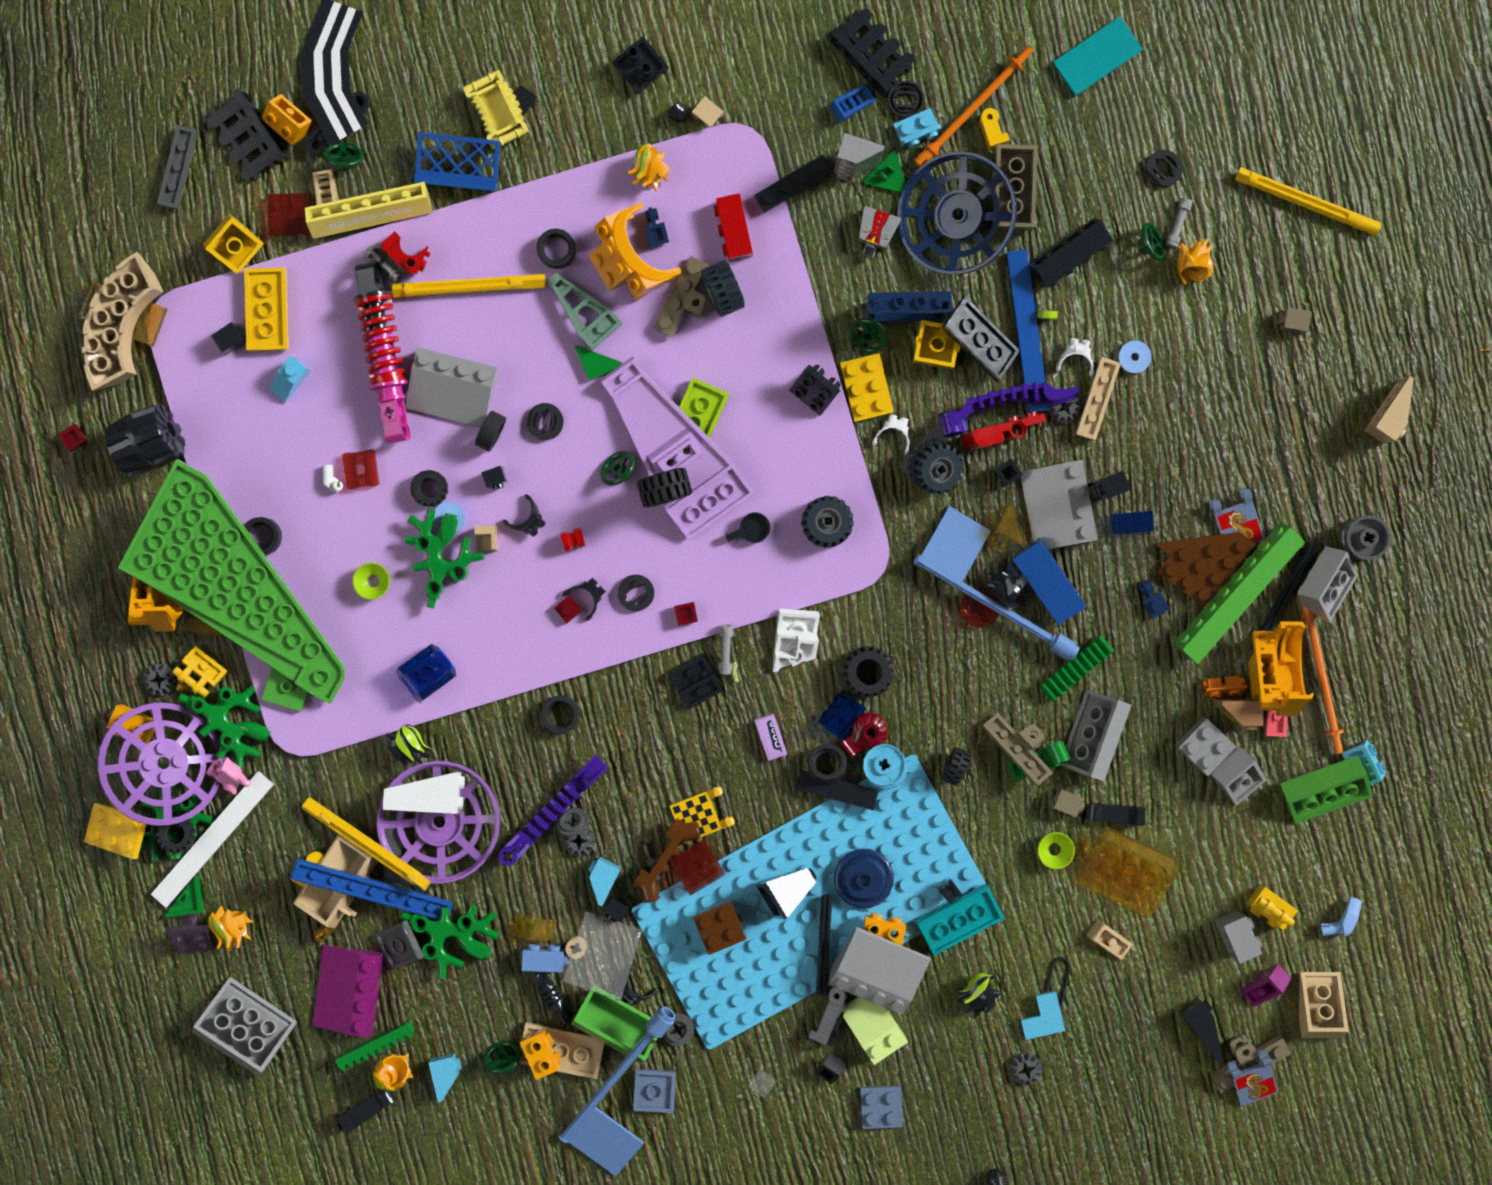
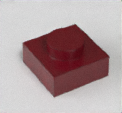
M75 423L58 434L69 452H73L88 441Z
M570 595L554 607L566 624L583 611Z
M694 602L674 606L678 626L698 622Z

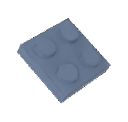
M636 1069L633 1111L674 1113L676 1071Z
M901 1085L860 1087L862 1129L903 1127Z

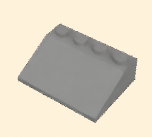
M417 347L405 408L481 428L489 412L499 369Z
M1083 460L1022 471L1023 476L1020 478L1032 542L1040 537L1047 549L1098 540Z
M856 927L830 968L829 985L903 1015L916 993L931 958Z
M229 977L193 1026L192 1033L260 1077L297 1021Z

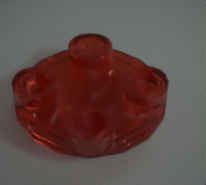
M983 587L974 588L999 603L991 589ZM967 594L962 597L960 603L961 614L970 625L986 627L999 617V613Z

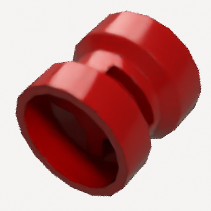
M580 527L573 529L572 533L566 531L560 533L565 552L572 551L576 546L578 548L586 547Z

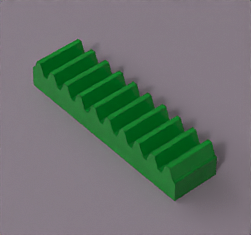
M1099 635L1078 652L1072 661L1066 662L1038 687L1053 702L1071 686L1076 684L1077 681L1081 680L1084 675H1087L1090 670L1094 669L1096 665L1100 664L1102 660L1106 659L1108 655L1112 654L1114 649L1102 635Z
M409 1020L339 1055L335 1062L338 1068L346 1071L349 1066L352 1068L356 1063L360 1064L363 1059L368 1060L370 1056L374 1057L378 1052L382 1053L385 1048L390 1049L392 1045L396 1046L399 1041L404 1042L407 1037L412 1038L415 1027L412 1021Z

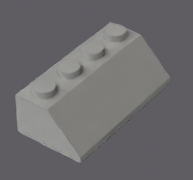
M845 133L833 173L837 174V178L848 181V178L853 180L878 167L885 146Z
M1086 689L1066 745L1071 760L1061 766L1104 781L1132 705Z

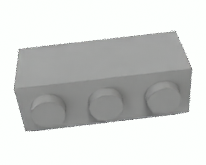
M1325 546L1297 593L1304 607L1328 623L1332 621L1358 576L1348 552Z

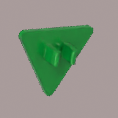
M893 151L864 180V183L902 193L906 183L897 152Z

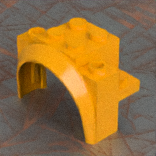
M641 203L606 216L594 227L602 244L589 255L609 291L627 284L636 301L643 299L652 290L670 283L681 274L680 267L664 271L649 266L632 248L627 236L626 224L628 220L634 218L633 214L636 211L644 208V205Z
M132 576L128 614L129 625H151L154 632L175 631L176 620L185 609L147 583Z
M1280 622L1275 631H1254L1252 633L1254 654L1250 658L1248 666L1252 700H1259L1260 710H1276V716H1298L1303 707L1313 698V693L1306 695L1303 683L1301 655L1302 639L1306 628L1303 622Z

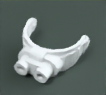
M1071 338L1066 351L1059 358L1056 371L1060 372L1061 364L1066 357L1072 354H1080L1090 361L1089 376L1092 377L1094 375V365L1090 356V341L1082 340V342H1078L1079 339Z
M890 414L888 421H885L884 427L879 430L873 439L872 445H876L877 438L882 431L896 429L906 439L904 455H908L910 441L907 424L909 419L901 417L898 420V416Z

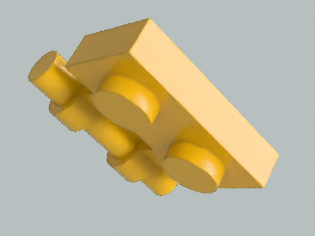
M196 646L182 660V664L186 666V669L182 671L176 667L172 672L178 677V681L186 683L192 688V692L196 695L200 694L203 698L209 694V691L204 686L208 683L214 688L227 674L226 669ZM192 672L201 678L198 682L190 677Z

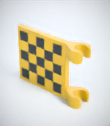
M721 786L670 805L675 820L679 818L684 823L696 821L699 824L700 837L730 827L735 823L733 816L719 821L711 802V798L720 796L723 793Z

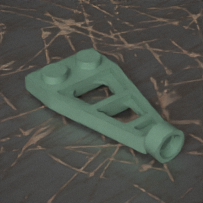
M559 272L552 275L546 282L556 294L577 335L592 351L623 324L607 306L564 279ZM570 292H574L582 299V302L574 309L565 300V296ZM583 307H590L598 313V318L589 326L583 325L578 316L579 311Z

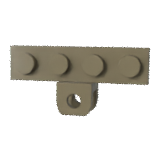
M690 256L653 327L656 331L673 338L686 311L698 318L706 316L711 303L697 290L703 280L701 270L709 266L707 263Z
M997 713L982 726L1036 787L1053 774L1034 752L1044 738L1043 732L1035 724L1027 726L1018 735L1003 717Z
M1243 1034L1229 1041V1048L1236 1058L1234 1061L1240 1071L1260 1064L1261 1061L1257 1051L1264 1048L1267 1055L1270 1056L1272 1064L1291 1054L1281 1035L1257 1048ZM1238 1042L1243 1043L1241 1046L1236 1047V1044ZM1227 1065L1210 1074L1220 1093L1234 1086Z

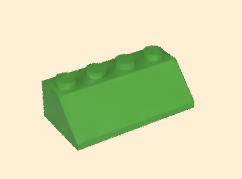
M1359 756L1347 758L1344 761L1327 765L1322 769L1308 772L1305 775L1280 783L1295 824L1374 797L1367 773Z

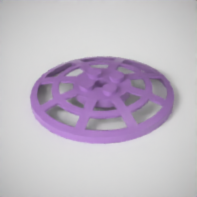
M171 703L146 704L122 715L111 725L105 734L97 758L99 782L110 803L131 820L152 826H167L180 823L202 811L210 803L220 785V782L215 779L209 794L199 787L205 776L206 763L219 759L223 764L221 758L216 757V754H205L202 743L193 733L199 724L205 727L207 722L192 710ZM152 709L154 721L141 725L132 733L121 726L132 716ZM160 709L177 710L188 714L193 720L187 727L177 722L162 720ZM163 726L178 729L183 733L176 741L165 738ZM155 727L156 740L146 744L137 737L145 730ZM212 731L209 735L213 740L217 753L220 744L215 732ZM114 733H117L125 739L119 753L118 764L105 765L107 747ZM189 738L196 745L199 755L187 756L182 746ZM132 744L140 750L137 762L125 763L128 748ZM159 758L167 759L168 766L166 769L158 767L157 761ZM200 763L199 774L196 781L193 782L186 776L188 765ZM138 770L143 782L137 789L131 784L126 771ZM119 772L124 786L132 794L124 804L112 792L106 774ZM181 782L189 789L181 796L171 799V786ZM150 786L162 788V800L152 799L143 794ZM193 794L202 800L190 812L172 818V805L185 801ZM140 800L148 805L163 807V819L147 818L134 813L130 809Z
M431 761L413 766L401 773L389 787L402 785V781L405 778L426 768L433 769V777L441 776V767L457 769L473 778L464 789L460 790V797H463L464 800L466 798L470 800L475 815L464 816L462 810L459 809L458 814L416 812L415 819H403L405 811H398L397 820L384 821L383 797L377 813V831L381 846L393 853L388 844L385 829L397 828L400 840L408 850L400 859L408 863L414 856L421 861L437 864V877L422 874L430 883L436 884L454 882L475 872L492 853L500 831L499 807L488 784L471 769L449 761ZM478 784L482 786L488 795L494 815L481 814L480 806L471 793ZM436 816L444 817L445 825L443 827H437L434 824ZM482 823H494L491 841L487 850L482 855L474 848L481 833ZM464 824H476L475 832L470 842L461 835ZM404 827H415L420 838L413 845L408 841ZM456 841L463 848L457 854L445 857V845ZM425 843L437 846V858L426 856L420 853L419 850ZM467 853L477 861L460 873L446 876V864L459 860Z

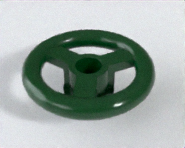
M333 143L327 146L322 153L325 162L334 166L339 171L350 170L352 167L359 165L364 158L362 150L349 143ZM340 149L337 154L329 156V152L332 150ZM346 149L355 152L357 157L350 155Z
M1152 223L1143 224L1141 228L1142 238L1138 240L1140 251L1143 254L1148 253L1156 261L1163 260L1166 255V247L1160 231ZM1155 248L1160 250L1159 255L1155 253Z
M861 318L853 322L850 327L849 336L856 348L865 353H878L888 343L886 329L874 319ZM862 325L863 335L857 339L855 335L856 328ZM866 341H873L880 345L877 347H867L862 344Z
M619 451L607 458L600 470L601 481L609 486L627 481L635 467L633 454L628 451ZM622 457L618 463L609 466L614 460ZM629 459V466L627 467L625 463ZM612 473L616 479L610 480L606 477V474Z
M513 1041L497 1042L485 1052L483 1065L488 1072L493 1074L510 1072L520 1063L522 1049ZM505 1047L515 1049L516 1056L508 1055L505 1052ZM498 1049L499 1053L496 1058L489 1063L491 1054Z

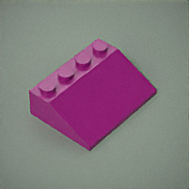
M323 945L313 1026L363 1037H370L374 1033L384 957L383 952Z

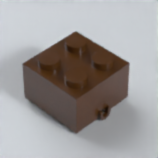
M732 900L693 916L708 955L747 939L741 924L743 922L740 914H737Z

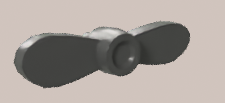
M646 844L642 846L648 858L646 863L648 867L653 869L659 857L651 858Z

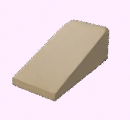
M1099 919L1087 933L1091 940L1121 961L1133 945Z

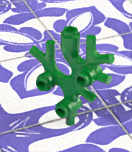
M427 509L424 521H420L413 515L408 518L407 522L416 527L420 534L418 537L406 536L405 543L414 545L421 552H427L426 560L414 563L413 569L414 572L421 570L429 572L430 581L426 584V597H428L426 607L434 609L436 599H439L445 590L442 582L446 576H451L456 581L465 580L469 575L467 566L474 561L485 560L483 552L470 553L471 538L463 537L458 557L451 562L445 561L441 557V550L450 543L456 533L457 515L445 513V517H442L438 535H433L431 529L436 510ZM424 540H427L428 542L427 547L423 546ZM459 569L463 570L462 576H459L457 573ZM435 584L439 586L437 592L433 589V586Z
M253 684L242 693H234L230 687L221 688L218 692V702L215 704H208L202 697H195L193 695L188 697L181 693L178 699L179 702L186 704V707L194 713L202 714L207 718L206 726L199 731L204 738L214 730H219L222 733L219 738L220 748L216 757L222 759L227 751L233 750L235 753V764L240 768H243V758L245 755H250L256 759L259 758L261 751L241 743L240 738L248 736L256 741L266 742L271 733L268 731V728L251 721L232 723L227 718L228 711L235 706L243 707L256 714L259 713L260 706L250 701V697L255 693ZM224 692L230 693V697L228 699L223 698L222 695ZM196 702L202 703V707L200 709L195 708ZM230 737L231 743L229 745L224 744V738Z
M168 763L159 764L160 768L166 769ZM176 785L170 787L171 799L177 798L173 793ZM156 788L160 792L158 800H162V788ZM195 794L187 799L189 800V805H186L185 801L172 805V813L176 811L183 814L190 812L198 805V797ZM142 802V806L154 810L155 818L153 819H163V807L152 806ZM199 812L192 818H189V820L194 824V829H196L198 822L211 825L213 817ZM146 824L144 832L146 838L142 841L139 852L149 849L151 862L159 861L158 837L156 836L158 826L150 825V831ZM172 827L168 832L169 840L173 843L181 842L179 833ZM166 851V854L169 856V860L182 858L181 854L183 852L172 853Z
M470 904L467 912L458 919V923L450 921L449 907H441V916L438 921H431L429 917L415 913L411 915L405 911L400 919L407 920L414 931L419 933L425 931L429 935L430 941L423 946L422 953L424 958L436 960L438 963V978L445 979L446 967L448 965H453L459 969H462L464 961L445 952L443 943L448 937L457 938L464 951L472 957L481 961H487L491 949L488 948L489 946L474 940L472 933L479 932L491 939L497 940L499 933L488 927L489 923L497 917L492 910L484 918L476 920L474 915L478 907ZM468 918L470 920V924H466L464 922V919ZM419 920H423L425 925H420ZM428 947H433L435 951L430 952Z

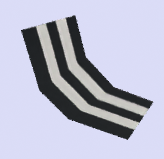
M322 0L301 52L302 94L330 146L368 125L350 90L349 47L364 12L331 0Z

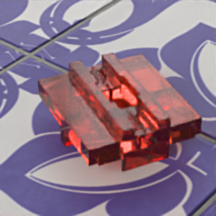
M375 450L342 454L343 472L345 473L347 489L380 485ZM363 464L365 474H358L357 465Z

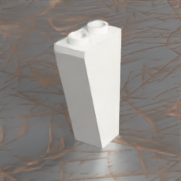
M453 772L385 788L383 810L458 814L459 809H463L464 798L460 797V790L464 789L465 777L461 776L462 772Z

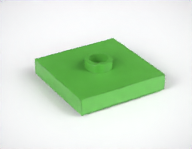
M272 667L262 700L301 712L308 692Z

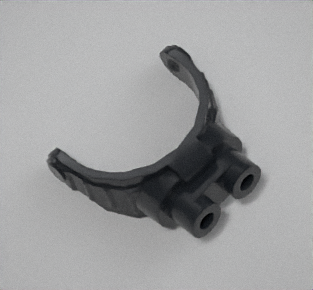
M525 494L524 496L530 501L532 506L531 515L528 520L519 525H511L505 519L502 522L514 530L523 531L525 534H530L534 537L538 533V528L544 527L546 522L542 519V515L539 513L538 507L531 496Z
M593 577L588 582L584 581L581 585L570 587V589L562 593V596L565 597L571 590L581 588L587 590L592 595L594 608L592 613L585 619L586 621L593 617L597 604L602 599L601 596L606 592L601 586H596L598 582Z
M632 964L625 973L623 984L619 988L620 991L616 994L618 999L621 1001L624 999L625 1003L630 1006L637 1005L640 1001L652 997L660 990L657 987L648 996H639L631 990L628 978L630 972L634 970L635 964Z

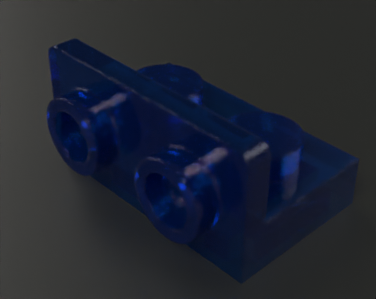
M841 690L834 696L829 707L822 712L818 723L843 740L853 727L856 718L863 714L866 707Z

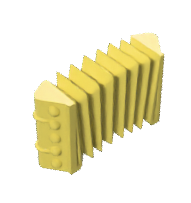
M497 70L491 74L488 73L487 76L475 82L472 81L471 84L463 87L467 98L472 101L471 104L479 111L478 114L482 117L484 130L488 133L486 138L499 140L500 146H504V144L528 133L529 130L523 121L525 119L524 116L520 115L523 112L521 108H518L520 103L515 100L516 96L512 94L513 90L508 88L509 85L505 82L500 70ZM490 144L492 150H494L495 145Z

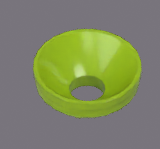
M369 562L361 565L353 576L355 591L365 599L374 600L382 597L390 586L388 571L378 563ZM371 575H376L379 578V584L376 587H371L368 584V578Z
M1060 832L1046 834L1040 840L1037 848L1039 859L1045 866L1051 869H1061L1068 866L1075 854L1072 840ZM1053 843H1057L1060 846V852L1057 855L1049 853V846Z

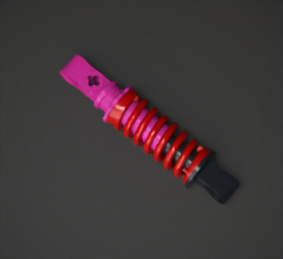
M375 260L355 266V275L360 295L354 296L353 300L357 311L361 310L358 314V319L363 322L359 326L360 330L365 332L361 337L362 341L368 343L363 349L365 353L369 354L365 358L366 363L371 365L367 369L368 374H370L369 389L378 393L376 400L380 406L384 438L388 444L407 441L411 437L404 403L406 398L402 387L407 385L408 381L405 375H402L405 373V370L403 368L398 369V364H401L403 359L401 357L396 358V353L401 352L400 347H394V342H398L399 337L392 336V332L397 331V326H387L388 321L395 320V315L385 314V311L393 309V304H384L383 302L392 303V291H384L382 269L379 262Z

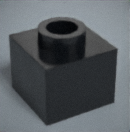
M1012 458L994 470L1004 487H1007L1023 476ZM1005 470L1011 471L1010 477L1004 475Z
M502 466L481 472L486 487L488 489L492 488L493 491L505 487L504 483L508 482Z
M612 896L604 913L607 914L606 917L609 920L622 922L630 905Z
M828 1053L820 1061L815 1074L832 1084L840 1077L846 1064L837 1056Z

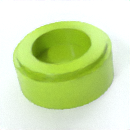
M1038 310L1037 317L1040 319L1056 320L1058 311Z

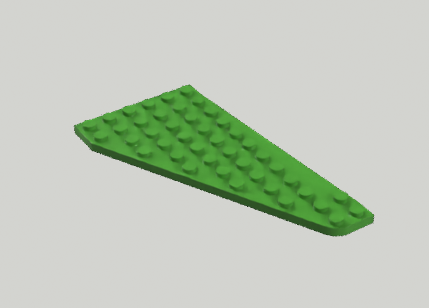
M176 459L118 568L147 583L293 680L295 684L310 694L331 704L345 679L344 664L209 476Z

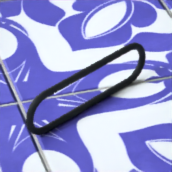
M1057 957L1051 964L1045 992L1049 990L1055 962L1058 960L1066 961L1068 970L1059 1005L1060 1010H1062L1071 964L1067 958Z

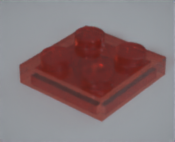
M309 193L268 194V227L270 236L311 235L305 216V207H310Z
M705 839L680 853L674 859H670L690 896L726 875Z

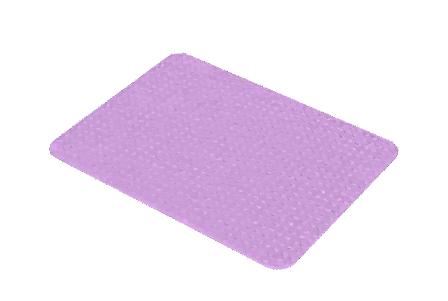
M739 123L719 124L651 145L650 148H658L656 152H665L662 162L669 167L668 182L662 178L658 183L657 191H654L653 187L650 189L649 184L642 187L644 181L635 185L632 184L637 175L628 176L627 173L634 167L636 150L437 209L430 214L407 218L243 268L239 274L231 271L178 287L162 295L154 304L147 322L148 338L170 411L174 415L173 420L182 429L180 435L185 439L184 458L186 464L209 476L243 525L254 517H266L279 525L282 531L281 544L275 552L265 556L345 667V679L331 704L308 692L303 710L300 712L262 700L272 667L242 647L265 725L268 731L271 732L270 736L273 741L284 751L298 756L322 754L386 733L398 731L401 725L407 726L406 724L414 726L712 636L719 633V629L723 624L733 625V629L778 616L779 608L797 610L854 593L874 584L884 573L890 556L888 537L787 203L785 201L764 214L754 198L755 194L779 181V177L766 141L753 128ZM740 193L753 256L729 261L728 256L724 257L722 245L725 244L724 236H719L717 225L721 224L719 216L715 217L713 205L716 204V198ZM638 203L643 204L644 208L636 211L633 214L634 218L628 220L626 224L627 236L636 254L646 264L655 269L665 271L680 267L681 273L690 256L707 263L709 266L725 260L730 265L740 287L745 307L721 317L717 313L702 280L697 292L701 293L711 303L706 316L698 318L686 311L673 338L656 331L653 327L680 275L670 283L652 290L639 301L635 300L627 284L609 291L589 257L602 244L594 226L606 216ZM649 207L657 209L659 220H656V224L665 223L670 243L649 247L644 228L652 225V222L647 223L644 212ZM558 228L565 230L575 242V258L564 268H549L542 263L537 254L536 246L538 239L549 229ZM395 231L401 237L400 247L405 254L410 256L417 255L426 246L429 247L427 251L431 253L429 257L425 256L423 259L427 261L423 272L418 271L417 274L405 271L395 283L545 274L547 282L552 275L559 272L564 279L607 306L623 323L594 349V352L622 363L633 356L643 371L678 407L682 402L692 377L730 394L710 439L731 459L755 494L690 540L686 538L673 521L663 504L649 508L643 507L636 482L647 477L648 472L612 396L600 381L607 374L589 381L574 346L578 345L589 350L591 349L577 335L556 294L547 284L546 288L393 298L392 293V303L383 302L384 304H393V309L385 311V314L395 315V320L388 321L387 326H397V331L392 332V336L399 337V341L394 342V347L401 348V352L396 353V358L401 357L403 359V362L398 364V369L403 368L405 370V373L402 375H405L408 384L402 387L406 399L417 347L497 367L499 374L488 414L490 411H495L506 417L504 428L490 452L475 445V440L480 430L479 427L406 409L408 426L411 432L410 439L388 444L384 438L380 406L376 400L378 393L369 389L370 374H368L367 369L371 365L366 363L365 358L369 354L365 353L363 349L368 343L362 341L361 337L365 332H362L359 327L363 323L358 319V314L361 310L357 311L353 300L354 296L360 295L355 275V266L367 263L363 256L367 253L365 250L369 246L373 247L376 243L381 245ZM552 237L545 244V254L551 260H561L568 253V244L560 237ZM409 259L407 265L412 267L415 265V261ZM285 267L287 269L289 350L247 351L245 342L228 355L222 353L211 337L212 334L230 322L240 325L246 333L244 269ZM382 277L384 291H392V286ZM570 292L565 296V300L573 309L582 302V299L574 292ZM583 307L579 311L578 316L583 325L589 326L598 318V313L590 307ZM289 356H292L310 369L311 372L288 401L284 402L269 389L277 371ZM809 364L812 367L820 365L817 371L819 372L823 368L825 371L823 376L829 380L832 377L836 379L833 384L837 381L840 382L839 389L841 391L821 416L812 411L810 407L789 391ZM540 403H549L556 406L563 415L564 424L562 431L558 436L550 440L536 438L527 427L528 413L535 405ZM548 409L542 412L539 423V430H541L542 434L548 431L551 413H549ZM538 412L535 414L533 419L534 427L536 426ZM556 415L554 417L552 431L555 429L557 425ZM619 451L632 453L635 458V467L630 478L614 486L604 484L600 479V470L607 458ZM622 457L614 460L609 466L618 463ZM629 459L625 463L627 467L629 466ZM323 465H333V476L343 483L341 491L337 493L332 492L323 484ZM502 466L508 482L504 483L505 487L495 491L492 488L488 489L481 472ZM425 470L439 472L445 477L449 491L442 503H457L466 514L464 527L455 533L450 543L442 548L441 557L445 561H454L460 553L463 537L471 538L469 552H483L485 560L474 561L467 566L469 575L465 580L456 581L451 576H446L442 581L445 590L440 595V598L436 599L434 609L426 607L428 602L426 584L430 581L429 572L426 570L414 572L413 569L414 563L426 560L427 552H421L414 545L405 543L406 536L418 537L420 534L416 527L407 522L408 518L413 515L420 521H424L427 509L435 510L438 506H423L416 502L411 495V481L415 478L416 474ZM612 473L606 474L608 479H616ZM426 480L421 486L423 495L432 497L437 493L438 486L435 481ZM525 494L531 496L538 507L539 513L542 515V519L546 522L544 527L538 528V533L534 537L530 534H525L523 531L514 530L502 522L505 519L511 525H519L528 520L531 515L532 506L530 501L524 496ZM824 496H835L840 500L842 499L847 506L849 505L850 511L853 513L854 526L852 527L851 534L844 542L831 548H822L821 546L814 545L804 535L803 527L801 526L805 508L816 498ZM749 513H761L769 520V535L759 543L748 542L743 537L730 542L726 539V534L740 529L741 520ZM432 524L431 533L438 535L439 531ZM256 525L250 532V535L260 548H266L272 543L273 532L267 525ZM474 526H497L498 550L478 551L477 535L474 533ZM580 527L586 547L578 548L576 546L572 551L565 552L560 533L565 531L572 533L573 529ZM424 540L423 546L427 547L428 542L427 540ZM369 562L382 565L390 575L388 591L382 597L374 600L359 596L353 587L355 571L361 565ZM459 569L457 572L459 576L463 575L462 569ZM371 575L368 578V584L371 587H376L379 584V578L376 575ZM630 575H642L649 579L654 587L652 603L640 611L626 609L618 599V587L622 580ZM593 577L598 582L596 586H601L606 591L601 596L602 599L598 602L593 617L589 621L585 620L594 608L592 595L585 589L576 588L571 590L567 596L570 595L583 611L566 624L554 609L555 606L567 597H563L562 593L570 589V587L581 585L584 581L588 582ZM632 581V582L628 583V584L626 585L624 591H626L629 587H631V586H632L634 583H636L637 581ZM639 583L626 594V601L631 600L633 602L646 591L644 589L646 585ZM437 584L433 586L434 591L437 592L439 589ZM648 594L635 605L642 604L647 599ZM694 602L698 622L678 626L674 606Z

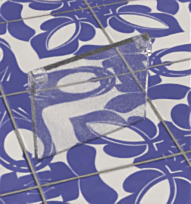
M585 911L562 982L621 1001L643 930L619 922H613L607 918Z

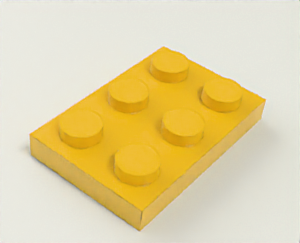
M880 353L840 363L854 422L894 413Z
M94 803L84 842L131 859H138L146 824L131 820L116 808L101 803Z

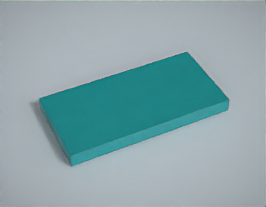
M1120 16L1055 60L1052 64L1076 97L1139 54L1143 49Z
M986 883L953 900L951 904L948 903L915 920L932 955L935 956L1005 918Z

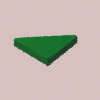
M574 346L589 381L610 373L623 364L620 361L581 346Z
M196 875L186 889H184L165 914V918L204 913L200 875Z

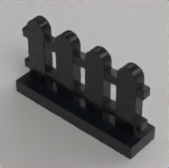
M863 9L860 12L856 10L852 14L854 18L846 25L841 23L838 28L835 27L830 31L827 40L884 97L890 91L892 85L894 86L898 83L897 77L905 70L909 73L913 69L911 65L914 57L911 53H905L901 56L897 52L900 47L898 39L891 38L888 42L883 37L886 27L883 24L879 23L873 27L869 23L872 17L870 10ZM864 26L868 32L858 40L854 35ZM878 41L882 47L872 54L868 49ZM892 56L896 62L886 69L882 64Z
M237 88L232 92L235 97L234 99L229 97L226 99L228 104L220 110L216 111L213 109L210 111L212 116L208 118L207 124L210 128L218 129L220 127L223 133L218 138L220 144L224 146L232 144L234 150L230 153V159L236 163L243 161L246 165L241 170V176L248 180L252 178L258 180L260 172L269 166L274 168L277 165L275 161L284 163L290 157L269 125L261 119V113L247 92ZM237 115L239 121L228 128L225 123ZM248 132L251 137L239 145L236 140ZM259 149L262 154L250 162L248 156Z

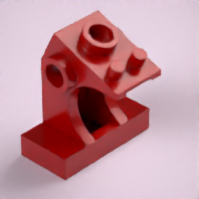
M395 231L380 245L403 270L417 274L418 271L423 272L427 263L423 259L431 254L427 251L428 246L417 255L410 256L405 254L400 247L401 237ZM409 259H413L415 261V265L409 267L407 265V261Z

